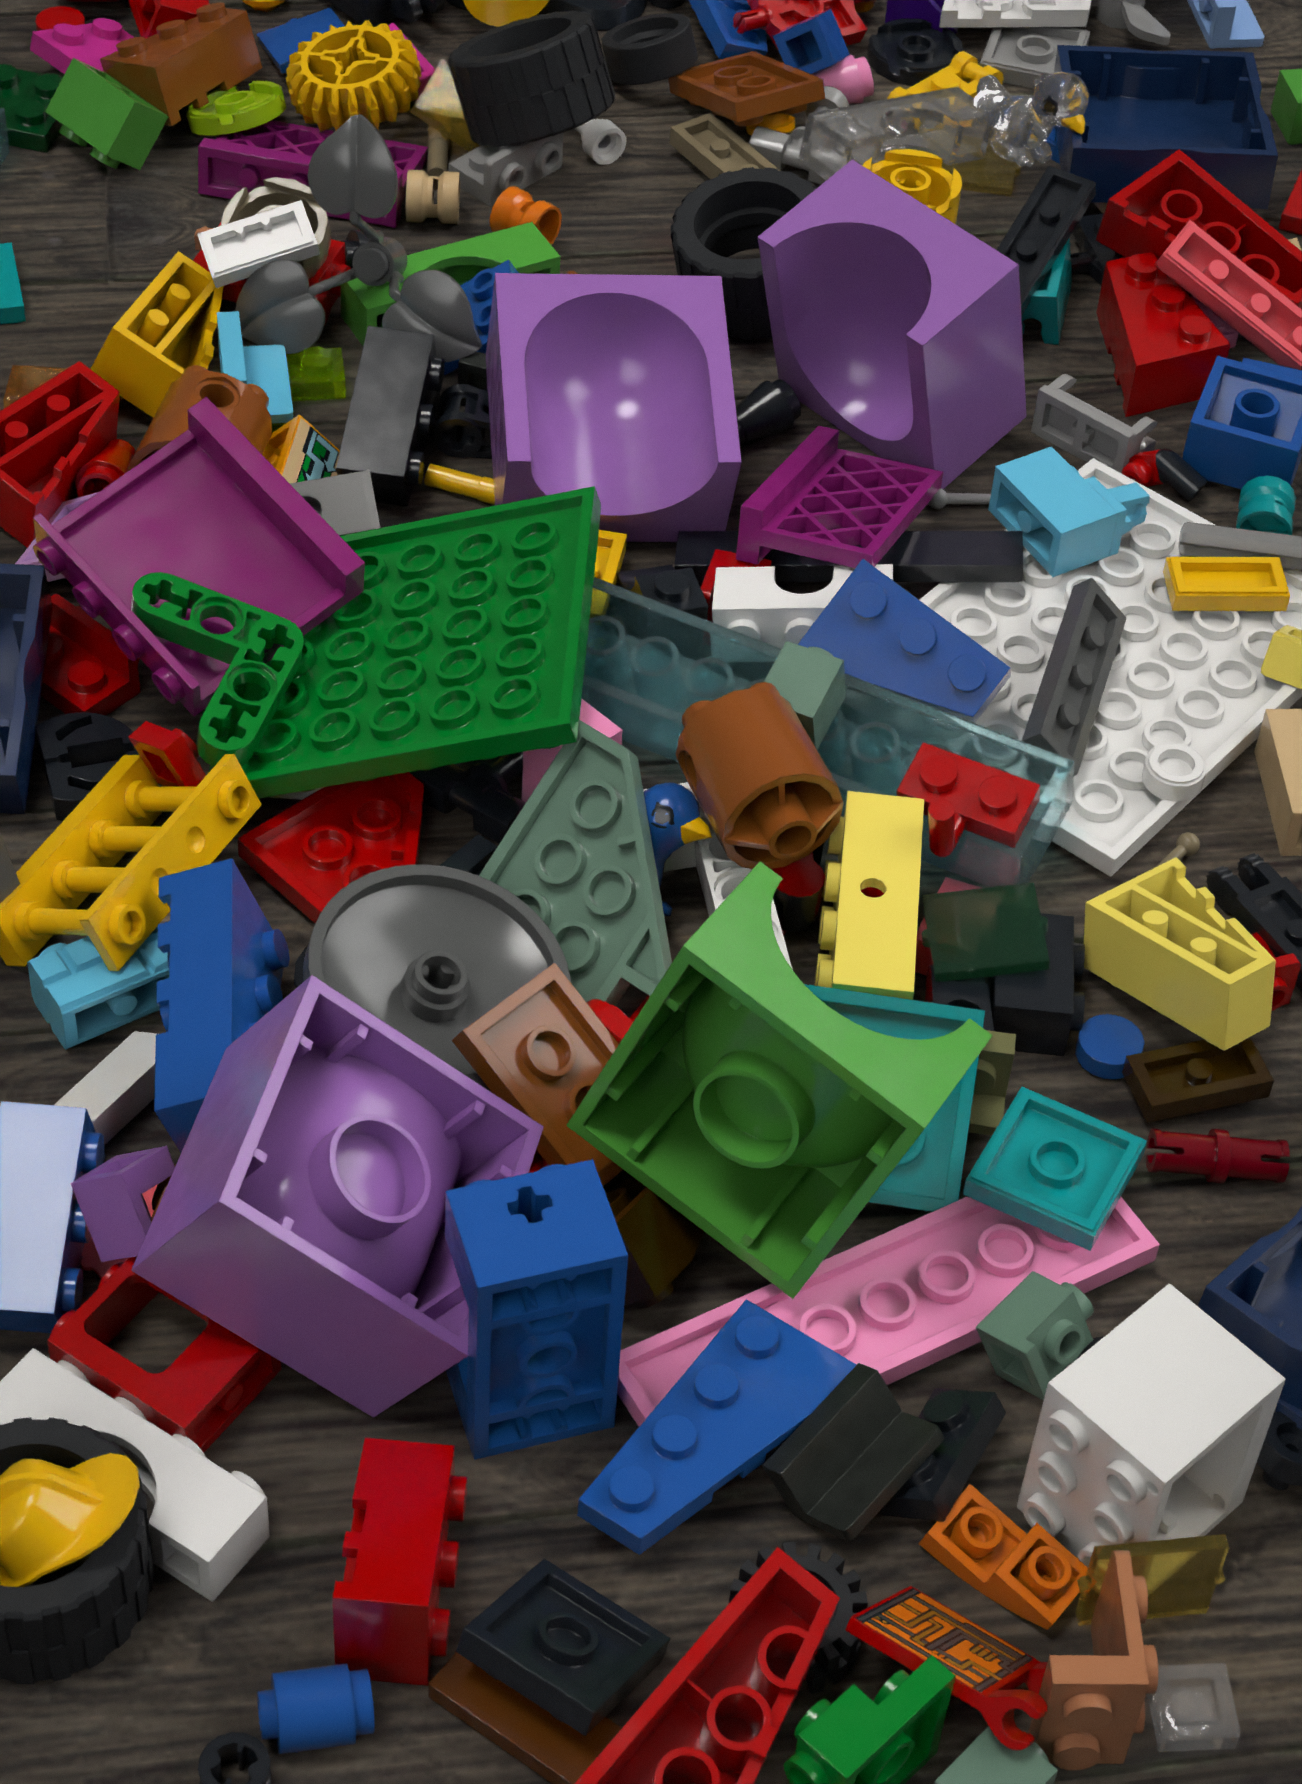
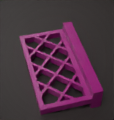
M271 120L248 130L219 135L216 140L204 138L198 145V193L232 199L238 191L246 186L248 192L255 188L264 186V179L273 177L295 179L309 186L308 168L312 155L318 146L335 131H320L319 128ZM383 139L392 159L397 160L394 161L398 178V194L392 209L385 216L368 218L361 215V218L366 223L396 228L401 220L402 201L406 196L408 170L423 169L428 161V147ZM327 212V216L350 220V212L341 215Z
M817 426L741 505L736 559L759 564L772 549L853 568H856L859 562L864 559L875 567L942 486L943 472L837 448L839 430Z

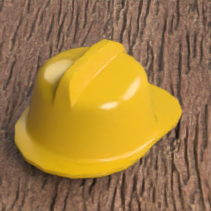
M114 1453L91 1458L69 1469L40 1459H22L12 1464L0 1475V1585L26 1587L43 1575L77 1561L102 1546L121 1527L134 1506L140 1486L136 1465L126 1455Z

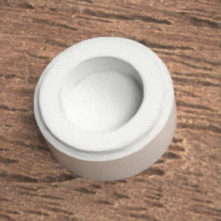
M1163 743L1153 747L1147 753L1142 780L1145 787L1159 798L1168 801H1186L1200 793L1207 766L1202 755L1195 749L1180 743Z

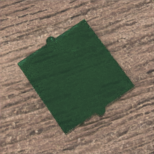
M1034 882L922 895L926 930L922 932V944L924 947L930 948L935 982L1050 969V960L1044 935L1049 930L1048 919L1040 915Z

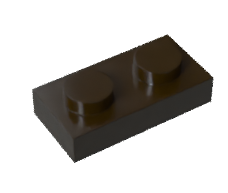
M1251 1037L1225 1051L1206 1040L1128 1055L1122 1070V1074L1147 1123L1268 1098L1274 1083V1079Z

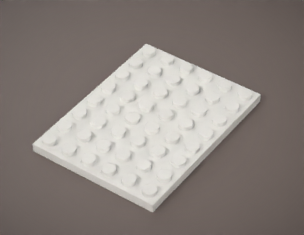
M1094 458L1078 470L1084 479L1094 476L1106 489L1136 483L1131 478ZM1140 483L1138 484L1150 495L1149 504L1146 506L1147 515L1143 523L1132 527L1129 532L1122 535L1117 554L1052 577L1023 547L1022 582H940L920 599L921 602L1011 668V677L975 724L901 701V699L868 688L864 689L849 684L847 681H845L846 697L838 710L913 757L916 756L920 746L925 742L1040 784V800L1026 826L1110 877L1194 799L1168 801L1155 796L1145 787L1142 780V772L1146 755L1153 747L1163 743H1180L1199 752L1207 766L1202 791L1258 738L1266 709H1289L1302 697V689L1266 677L1261 673V666L1273 633L1286 625L1302 630V572L1283 569L1290 593L1286 611H1172L1163 575L1166 557H1188L1181 555L1178 548L1179 535L1184 523L1215 524ZM1093 578L1127 619L1078 774L1058 783L1041 763L1036 762L1031 757L1021 741L1073 586Z

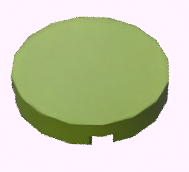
M252 81L249 84L250 91H237L236 86L228 91H221L219 88L206 94L209 103L201 108H193L191 104L188 112L186 111L190 130L197 135L215 136L244 131L265 124L280 116L287 109L282 86L271 81Z

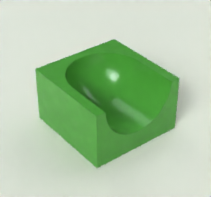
M760 861L682 946L566 1126L794 1299L920 1136L993 1035L969 1018L955 1031L937 1038L923 1040L897 1038L867 1029L830 1008L815 996L798 978L779 948L772 927L771 905L774 893L783 878Z

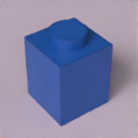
M832 9L794 24L773 36L784 64L809 74L832 66L850 55Z

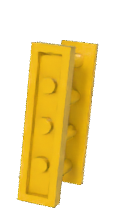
M225 754L197 786H159L140 755H123L16 872L20 885L0 903V956L6 966L25 967L27 961L31 960L53 935L89 936L108 970L119 971L170 912L168 904H164L158 897L159 878L211 864L262 805L235 754ZM162 812H174L162 826H150ZM126 852H138L126 867H114ZM90 893H102L88 910L77 909Z

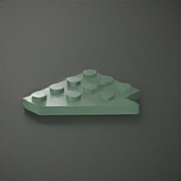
M579 720L577 742L562 746L479 876L510 891L534 910L545 922L563 951L570 973L571 984L586 1002L591 999H599L616 1006L630 983L651 996L671 965L672 959L638 757L629 749Z

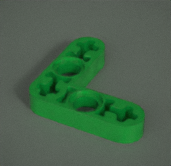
M155 572L140 577L133 587L131 611L155 636L230 664L201 717L196 744L198 754L204 762L213 767L225 754H235L241 766L246 764L256 750L299 669L304 644L302 631L295 623L286 618L175 575ZM160 599L168 601L161 604L160 608L151 606L158 603ZM187 609H191L190 619L188 621L182 619V617L186 618ZM219 617L229 621L234 628L226 634H213L206 631L200 623L207 618ZM274 643L284 646L279 647L271 661V667L263 663L265 649H270ZM244 683H253L264 688L268 695L259 701H248L240 698L234 692V689ZM231 718L238 721L236 737L232 736L228 739L227 743L216 739L222 738L225 735Z

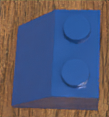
M1217 356L1191 419L1182 458L1209 482L1242 489L1248 481L1256 477L1268 475L1279 477L1292 486L1302 457V378Z

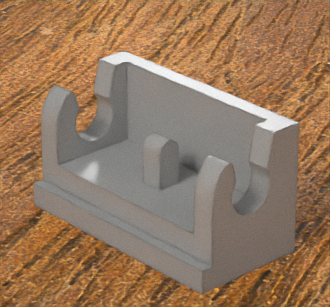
M1062 374L1048 386L1043 385L1038 390L1031 432L1088 463L1094 458L1121 473L1123 467L1129 463L1130 457L1139 452L1155 449L1156 440L1148 436L1145 437L1148 432L1156 427L1157 422L1155 420L1143 417L1132 427L1065 392L1076 383L1074 377Z

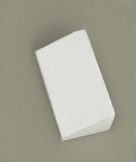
M134 1031L54 1105L86 1108L96 1133H103L104 1145L108 1143L155 1098V1049L157 1034Z

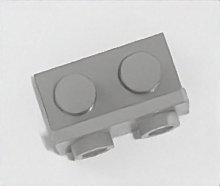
M563 133L513 146H480L448 163V172H460V188L491 207L499 195L508 187L516 186L524 189L562 167Z

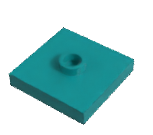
M1021 1086L966 1178L963 1195L1091 1251L1145 1152L1147 1140Z

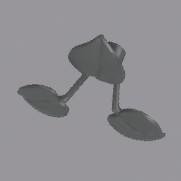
M363 115L352 116L326 138L312 155L308 168V183L315 200L325 211L334 215L350 212L351 224L368 237L369 242L361 245L354 253L352 269L310 287L304 268L292 260L273 261L254 271L243 285L236 303V311H239L242 337L260 346L284 345L286 354H295L308 349L319 339L325 325L324 309L314 296L358 278L369 286H379L389 282V295L396 303L385 312L382 320L383 328L434 334L436 357L444 358L445 362L455 361L481 349L482 342L474 324L470 303L461 286L451 276L438 270H422L410 275L404 281L402 274L406 270L408 260L407 253L402 244L393 238L384 237L381 230L375 231L362 220L361 215L368 218H380L390 212L398 194V178L394 161L380 133ZM403 283L402 289H401V291H400V290H399L400 284Z

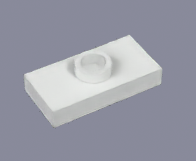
M302 200L197 234L216 288L249 278L254 271L273 261L292 260L298 262L320 255L318 244Z

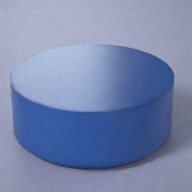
M1112 1014L1097 1015L1088 1019L1082 1025L1075 1049L1076 1057L1085 1070L1097 1077L1105 1079L1124 1078L1122 1070L1126 1056L1142 1053L1144 1038L1140 1029L1124 1017Z

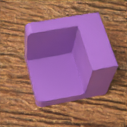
M167 1146L116 1155L70 1183L101 1262L136 1257L152 1223L151 1215L142 1194L170 1177L175 1169Z

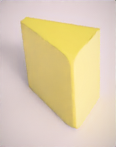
M1286 625L1273 633L1261 666V673L1266 677L1302 689V630Z

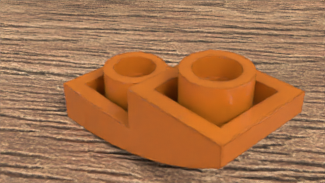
M971 1484L957 1498L945 1521H937L918 1543L941 1564L983 1595L1016 1615L1047 1630L1056 1622L1095 1574L1038 1523L1028 1533L1024 1532Z

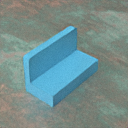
M239 311L217 312L221 373L228 374L245 384H255L261 387L269 398L267 409L271 415L272 424L287 423L294 418L285 346L281 344L243 346Z

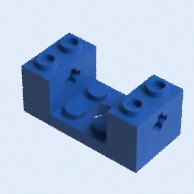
M593 1159L569 1165L553 1164L543 1167L536 1172L494 1181L478 1180L461 1188L447 1190L445 1195V1238L469 1308L468 1356L447 1369L446 1373L474 1460L615 1427L628 1253Z

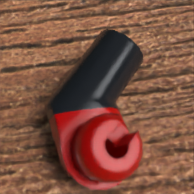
M1170 449L1139 452L1130 457L1129 463L1121 471V474L1146 487L1168 483L1189 502L1208 482L1182 457Z

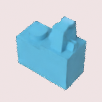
M1051 446L995 467L988 510L1008 531H1023V547L1052 577H1056L1117 554L1122 535L1129 532L1132 527L1145 521L1147 515L1146 506L1149 504L1150 495L1137 482L1106 489L1094 476L1084 479L1077 469L1071 466Z

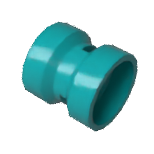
M1260 476L1248 481L1240 492L1236 528L1292 535V517L1296 502L1294 489L1288 482L1274 476Z

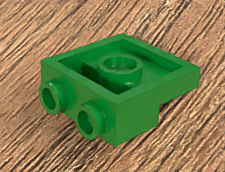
M931 1655L910 1675L904 1670L895 1673L882 1686L874 1701L855 1684L849 1687L832 1704L826 1699L820 1700L808 1710L794 1731V1737L797 1739L796 1750L783 1766L790 1784H905L937 1753L956 1675Z

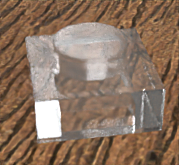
M1226 1663L1158 1666L1156 1693L1147 1694L1158 1752L1235 1749L1241 1732Z

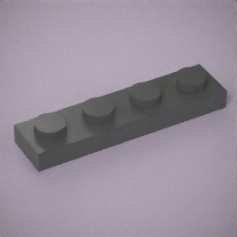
M1093 578L1073 586L1021 741L1031 757L1036 762L1041 763L1058 783L1078 774L1127 619Z

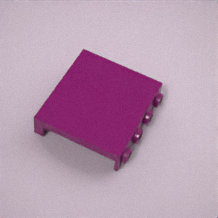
M207 397L188 409L187 431L52 525L41 513L33 517L37 543L33 546V550L40 563L53 576L61 573L73 586L74 597L82 609L92 618L100 615L113 629L112 636L120 650L132 661L140 658L153 672L151 675L152 680L163 697L172 704L180 701L193 716L207 708L230 664L155 636L131 611L133 587L140 577L155 572L175 575L286 618L299 627L303 636L362 593L364 589L365 562ZM160 599L158 603L151 606L160 608L161 604L168 601ZM187 609L186 618L182 617V619L187 621L190 619L191 609ZM219 617L207 618L200 623L206 631L213 634H226L234 628L229 621ZM274 643L270 649H265L263 663L269 662L277 649L284 646Z

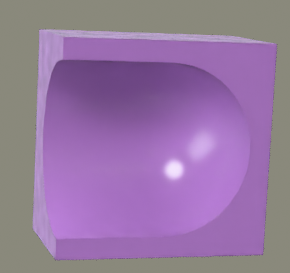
M853 159L758 236L778 379L784 380L791 386L801 403L884 459L942 471L941 488L944 489L1027 417L1018 263Z
M495 273L486 349L495 505L595 486L601 502L599 530L627 534V542H677L679 531H725L742 462L722 277Z
M311 975L225 1049L131 1271L374 1418L468 1356L469 1308L445 1238L446 1191L464 1187L478 1180L494 1181L529 1173L544 1126Z

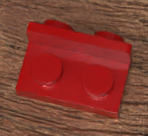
M57 593L52 595L53 609L41 697L65 714L88 712L108 715L140 693L139 658L135 661L130 660L116 644L112 631L90 617L82 607L74 606Z

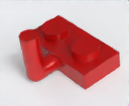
M923 742L896 793L897 796L924 799L923 814L928 816L930 850L938 857H946L953 852L964 830L1015 848L1040 800V784Z

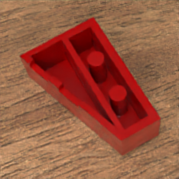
M1153 252L1134 254L1130 257L1106 262L1096 312L1107 353L1112 354L1115 363L1114 378L1116 385H1121L1123 391L1125 417L1199 400L1216 357L1227 358L1230 348L1229 341L1188 293L1154 265L1158 258Z
M80 361L0 411V527L27 548L36 538L33 517L41 513L49 521L64 501L72 500L77 494L75 479L79 469L102 451L109 441L117 439L120 392Z
M366 1437L364 1439L352 1498V1509H354L351 1531H346L342 1548V1557H347L343 1581L335 1582L332 1604L335 1665L347 1663L349 1671L368 1669L370 1681L428 1686L432 1656L446 1657L451 1609L438 1608L441 1587L455 1588L459 1542L447 1541L450 1521H464L468 1485L467 1476L454 1475L455 1445Z

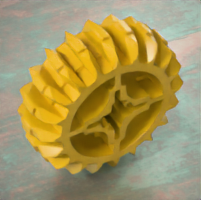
M366 20L361 25H352L350 21H348L346 26L339 28L330 25L329 31L325 33L312 32L311 41L298 43V52L289 55L290 64L286 68V83L291 103L295 106L296 113L303 115L306 124L316 123L320 131L331 127L337 130L349 118L358 114L363 115L378 130L380 122L385 120L396 122L397 112L405 113L410 111V102L418 99V89L421 85L420 77L422 73L416 50L413 48L412 41L404 38L402 30L391 31L387 23L373 27L371 22Z

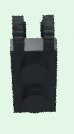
M1255 853L1239 859L1240 862H1237L1238 876H1234L1232 870L1230 871L1228 867L1224 868V866L1209 871V874L1206 875L1207 889L1215 896L1218 906L1225 913H1231L1250 934L1258 933L1266 941L1275 957L1291 953L1296 955L1301 963L1295 985L1302 992V893L1286 876L1282 878L1268 862H1264L1263 857L1261 858L1259 854L1255 855Z

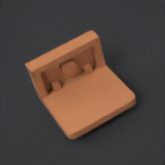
M1112 1550L1091 1621L1094 1655H1049L1039 1695L1048 1705V1710L1041 1719L1032 1718L1028 1733L1034 1736V1741L1045 1752L1050 1764H1055L1061 1769L1083 1770L1096 1764H1124L1133 1734H1141L1144 1730L1146 1694H1155L1157 1690L1158 1659L1154 1645H1143L1141 1624L1146 1622L1148 1613L1147 1584L1144 1576H1133L1129 1551Z

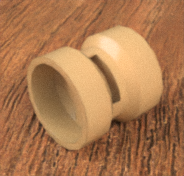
M408 170L406 222L422 223L427 218H438L442 224L458 225L460 172L444 171L440 176H428L424 170ZM434 190L438 191L437 204H434Z

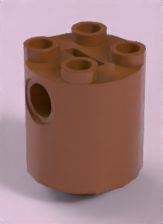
M198 365L189 366L184 370L181 377L171 383L134 454L128 471L187 431L188 409L205 397L263 454L272 436L271 415L267 409L269 398L266 392L255 384H245L228 374L209 371Z
M760 682L748 689L732 691L712 701L701 700L693 703L685 710L681 720L684 729L679 735L676 757L682 773L694 792L728 858L739 866L753 869L760 861L770 869L785 867L808 856L827 841L841 818L844 803L839 787L790 702L780 695L772 683Z

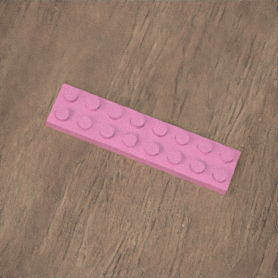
M965 1197L823 1260L794 1299L771 1283L621 1350L617 1394L640 1427L746 1299L856 1365L861 1363L878 1370L886 1385H889L981 1342L976 1326L1032 1271L1060 1285L1063 1282H1068L1085 1294L1154 1262L1160 1244L1122 1197H1120L1091 1251L970 1197Z

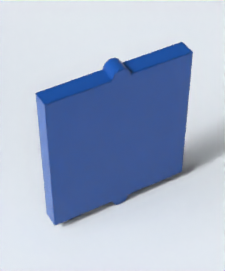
M329 7L299 19H290L288 23L257 33L256 35L262 48L283 74L287 72L286 68L290 64L289 55L298 52V43L311 41L312 32L325 33L329 31L330 25L336 28L345 25Z

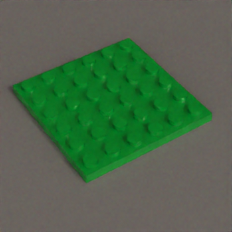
M595 486L340 536L365 562L364 589L362 593L303 636L304 644L299 669L252 757L246 764L241 766L257 797L260 799L294 792H309L322 787L356 781H370L378 777L418 770L427 771L440 766L480 759L489 760L502 755L536 749H551L560 745L577 742L601 514V502ZM272 659L266 665L271 667ZM244 683L234 689V692L240 698L248 701H259L268 695L264 688L253 683ZM231 718L225 735L222 738L216 739L227 743L229 738L232 736L236 737L238 721ZM209 766L208 773L212 770L213 766Z

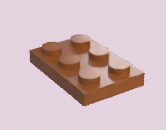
M755 51L690 67L681 74L668 78L670 93L688 100L690 105L701 106L710 110L713 115L724 116L733 120L734 124L738 126L759 124L764 120V115L775 112L781 114L800 113L807 109L808 103L825 99L823 79Z
M553 963L461 1031L451 1041L493 1094L544 1126L536 1150L548 1165H569L593 1159L602 1186H604L624 1169L566 1125L619 1044L557 964Z

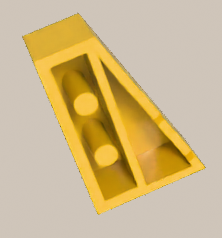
M178 251L112 327L90 369L117 389L122 398L154 418L171 383L181 377L186 368L198 365L208 369L214 354L215 346H212L213 332L217 327V312H220L224 286L216 288L209 271Z

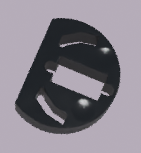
M88 712L68 713L52 717L36 726L38 748L57 820L64 821L123 755H139L128 738L133 731L122 722L106 715Z

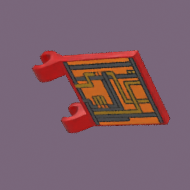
M909 1586L850 1617L845 1631L912 1671H915L928 1657L933 1655L956 1675L951 1694L979 1710L995 1737L1004 1746L1013 1750H1023L1033 1744L1034 1736L1017 1727L1014 1721V1710L1021 1709L1033 1719H1041L1046 1715L1048 1705L1039 1695L1047 1662H1040L913 1586ZM1024 1682H1025V1684L1027 1685V1687H1028V1689H1029V1690H1013V1689H1015L1016 1687H1018L1019 1685L1023 1684Z

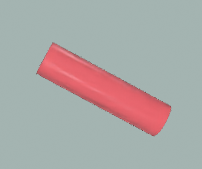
M1189 220L1154 265L1278 365L1302 370V309L1194 222Z

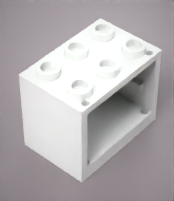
M1169 1283L1048 1382L1017 1508L1023 1512L1025 1519L1032 1528L1038 1523L1095 1574L1090 1581L1095 1585L1102 1586L1112 1550H1122L1130 1552L1133 1576H1144L1148 1587L1243 1502L1286 1378Z

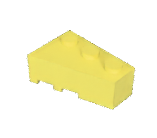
M1177 857L1085 903L1083 943L1085 945V969L1223 1051L1270 1026L1276 960L1236 918L1225 920L1214 908L1215 896L1206 887L1196 889L1185 878L1186 866Z

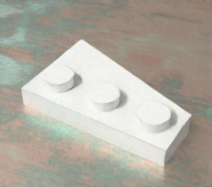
M945 0L939 28L1086 27L1092 0Z

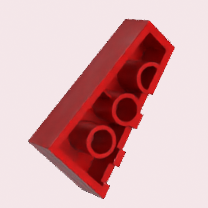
M1180 149L1108 199L1096 237L1097 242L1124 257L1153 252L1159 259L1189 220H1191L1302 309V251Z
M777 1547L574 1784H755L827 1632L840 1597L782 1549Z

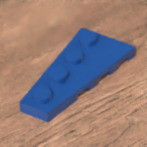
M746 1299L578 1499L577 1516L640 1555L712 1502L713 1493L739 1474L744 1478L765 1462L766 1454L790 1437L849 1374L856 1364Z

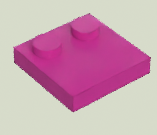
M97 18L90 24L76 26L57 24L53 29L33 31L30 51L63 74H65L73 58L103 71L100 58L116 52V45L119 42L134 38V36L123 30L122 25L117 21Z

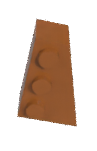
M222 2L202 6L196 10L197 17L188 21L173 20L165 22L156 28L158 34L149 38L134 37L119 42L116 45V52L100 58L103 71L169 116L164 125L173 126L181 121L179 110L192 102L193 108H201L209 103L206 94L208 91L220 87L221 91H228L262 69L246 10L226 8Z

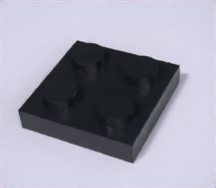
M544 1558L464 1627L456 1652L483 1669L494 1679L503 1682L549 1712L555 1719L566 1723L586 1736L662 1662L671 1638Z

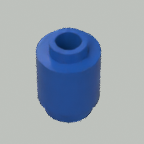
M346 1663L271 1673V1690L257 1691L261 1739L276 1738L279 1754L353 1745L356 1742V1736L374 1734V1707L368 1669L349 1671Z

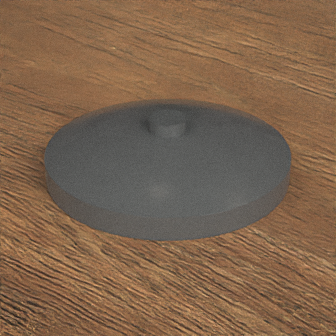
M402 865L385 868L364 875L341 889L320 913L307 946L303 965V982L311 975L315 976L489 1091L490 1089L451 1040L553 963L557 964L570 982L571 978L565 956L555 936L545 922L526 903L510 891L481 876L437 865Z

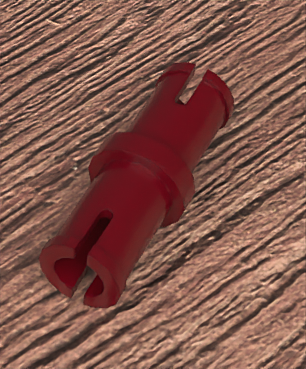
M1152 1128L1147 1139V1149L1172 1150L1174 1154L1156 1152L1154 1155H1146L1147 1170L1152 1173L1160 1171L1205 1175L1206 1180L1211 1183H1224L1227 1177L1284 1183L1289 1171V1163L1264 1162L1261 1160V1158L1278 1160L1280 1157H1290L1288 1142L1283 1139L1275 1141L1230 1137L1227 1130L1213 1128L1209 1131L1208 1135L1169 1132Z

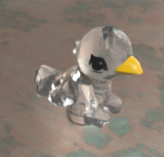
M1066 72L1041 73L1040 80L1035 79L1033 81L1035 86L1033 96L1025 94L1012 96L995 76L987 75L982 77L977 85V95L973 98V105L984 111L982 114L988 126L995 128L990 138L992 149L1000 157L1016 162L1019 167L1025 165L1030 167L1034 164L1032 154L1037 161L1043 164L1052 158L1051 147L1046 140L1054 127H1066L1079 134H1084L1086 123L1083 114L1088 108L1089 92L1084 81L1079 76Z

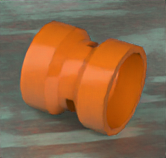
M516 186L505 189L492 207L490 214L491 231L495 232L533 222L552 245L562 224L560 209L544 200L534 202L530 193Z

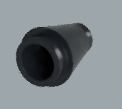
M777 379L774 382L763 381L736 406L740 446L778 434L793 427L794 420L801 416V405L796 393L787 382L781 379Z

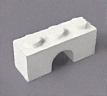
M879 564L875 566V568L893 580V564ZM834 565L833 579L828 586L813 593L797 594L787 592L777 586L775 566L716 567L712 603L715 656H778L786 641L798 644L855 568Z

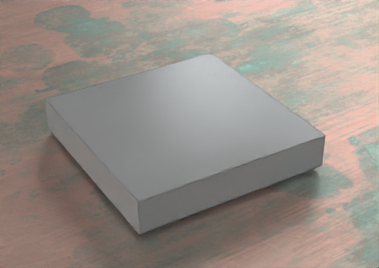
M993 27L980 66L990 65L1003 73V83L1051 92L1057 45L1088 46L1090 31L1074 27Z

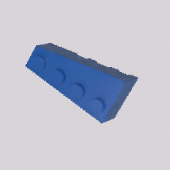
M232 858L159 878L158 897L164 904L167 903L170 907V921L158 924L157 947L162 953L167 952L169 978L157 981L156 1003L159 1006L161 1019L167 1032L156 1035L154 1111L180 1153L184 1148L225 1049L283 1000L281 990L283 968L288 967L290 961L289 949L283 933L279 929L273 930Z

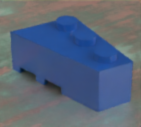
M864 559L859 562L798 643V645L807 648H822L834 657L844 660L845 681L849 684L864 689L868 688L971 724L976 723L1011 677V668Z

